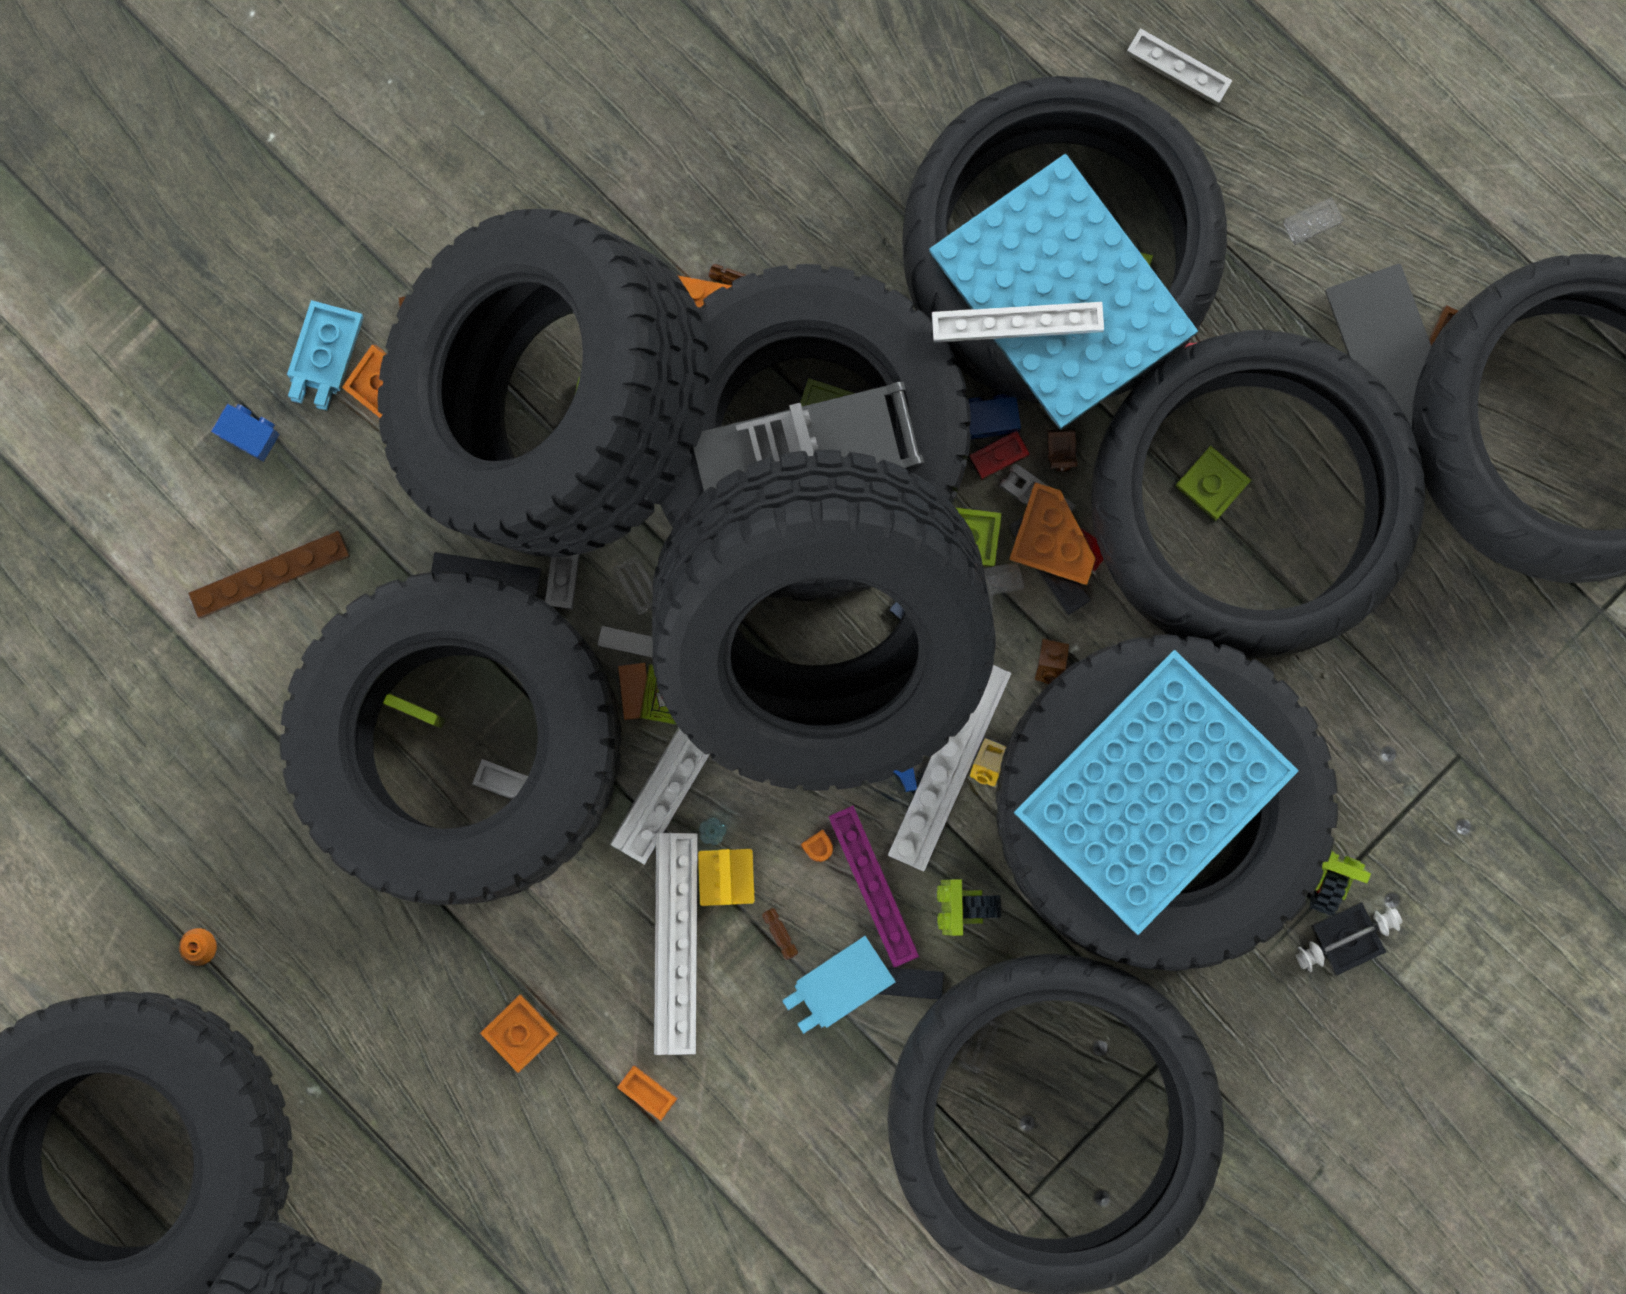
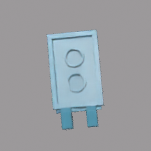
M311 300L287 373L288 377L291 378L290 382H292L288 394L292 402L302 404L307 386L318 389L314 404L317 405L316 407L328 411L332 393L337 394V391L341 390L364 319L361 313Z
M863 936L796 981L798 984L795 985L797 991L783 999V1003L790 1010L804 1000L812 1014L798 1022V1026L804 1034L817 1024L821 1028L824 1026L826 1028L895 983V980L866 936Z

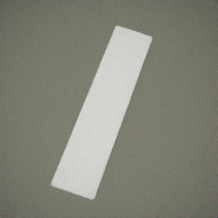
M602 626L598 646L653 657V640L651 636Z

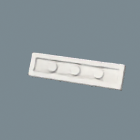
M1141 28L1126 52L1128 56L1217 106L1232 82L1231 79Z

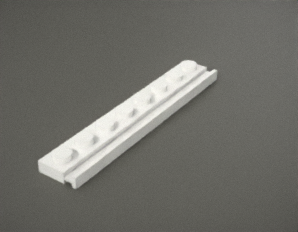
M993 665L987 687L975 712L971 713L968 722L955 737L949 736V742L931 756L888 856L923 872L925 871L1011 672Z
M679 727L609 843L644 865L656 846V833H663L710 755H705Z
M656 833L654 1054H696L697 833Z

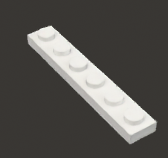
M1102 302L932 312L934 342L1099 333L1104 331Z

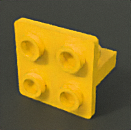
M722 849L698 852L700 905L753 904L755 902L752 849Z

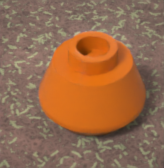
M201 928L186 932L179 943L181 957L185 962L194 966H201L210 962L217 950L214 936L209 931Z

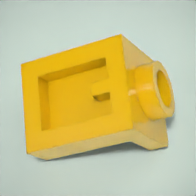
M985 738L974 761L970 777L981 784H988L994 787L1001 771L1000 767L1006 746Z

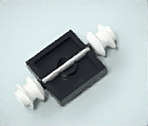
M1359 902L1312 924L1311 927L1320 946L1309 942V949L1307 950L1298 947L1297 961L1302 969L1307 968L1309 972H1312V965L1317 963L1321 967L1324 966V957L1326 956L1334 975L1342 974L1386 953L1377 932L1379 931L1383 935L1389 936V929L1391 928L1400 931V924H1402L1400 914L1395 908L1391 909L1389 906H1386V913L1380 914L1378 911H1375L1374 921L1371 922L1363 903Z

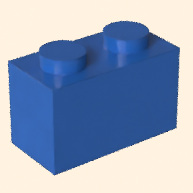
M999 394L993 396V400L983 401L981 397L968 399L971 413V424L969 426L970 440L1008 435L1015 431L1019 433L1021 425L1016 398Z
M227 404L211 432L264 462L280 435L273 429L275 424L263 417H260L259 421L250 416L252 412L240 404H237L236 408Z

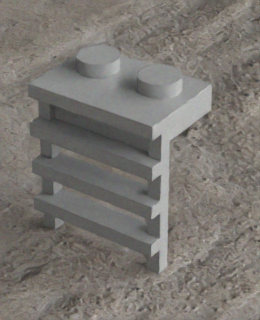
M801 403L789 405L790 411L739 424L736 425L737 432L749 430L755 457L759 461L762 460L754 427L765 425L773 458L775 461H780L770 423L781 420L789 452L806 451L808 456H813L814 451L819 449L816 438L809 437L807 427L812 426L808 409L802 410Z

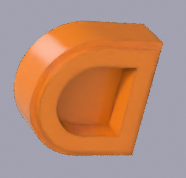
M823 829L800 844L809 858L817 862L827 860L833 851L832 842Z

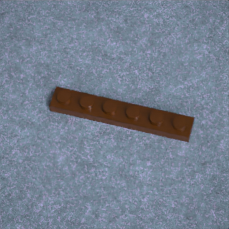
M336 531L188 594L198 618L202 619L350 557L341 532Z

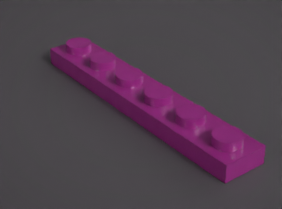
M854 806L828 816L893 967L895 968L919 957Z

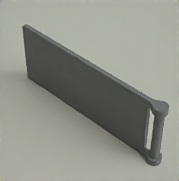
M1396 264L1329 287L1325 290L1348 355L1360 363L1384 385L1398 403L1412 429L1415 390L1422 367L1431 349V344L1401 264Z
M896 382L884 387L802 407V410L808 409L812 422V426L807 427L809 437L816 438L819 450H841V456L844 457L849 452L863 453L874 456L876 463L884 459L904 468H913L924 464L923 455H919L904 395L906 391L904 382ZM887 395H893L909 457L900 460L885 400ZM790 410L702 431L697 446L693 448L704 492L710 487L716 488L719 480L738 469L744 473L747 472V465L757 462L749 430L737 432L736 425ZM781 420L770 423L779 459L781 454L790 453ZM765 425L754 427L762 460L769 457L773 458Z

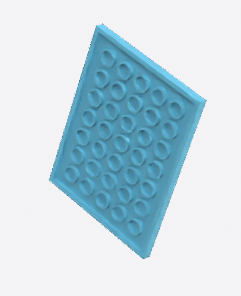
M1066 154L929 248L930 254L972 310L1102 302L1103 332L994 339L1060 430L1198 332Z
M1173 650L1013 813L1136 935H1139L1286 785L1298 770L1176 650Z

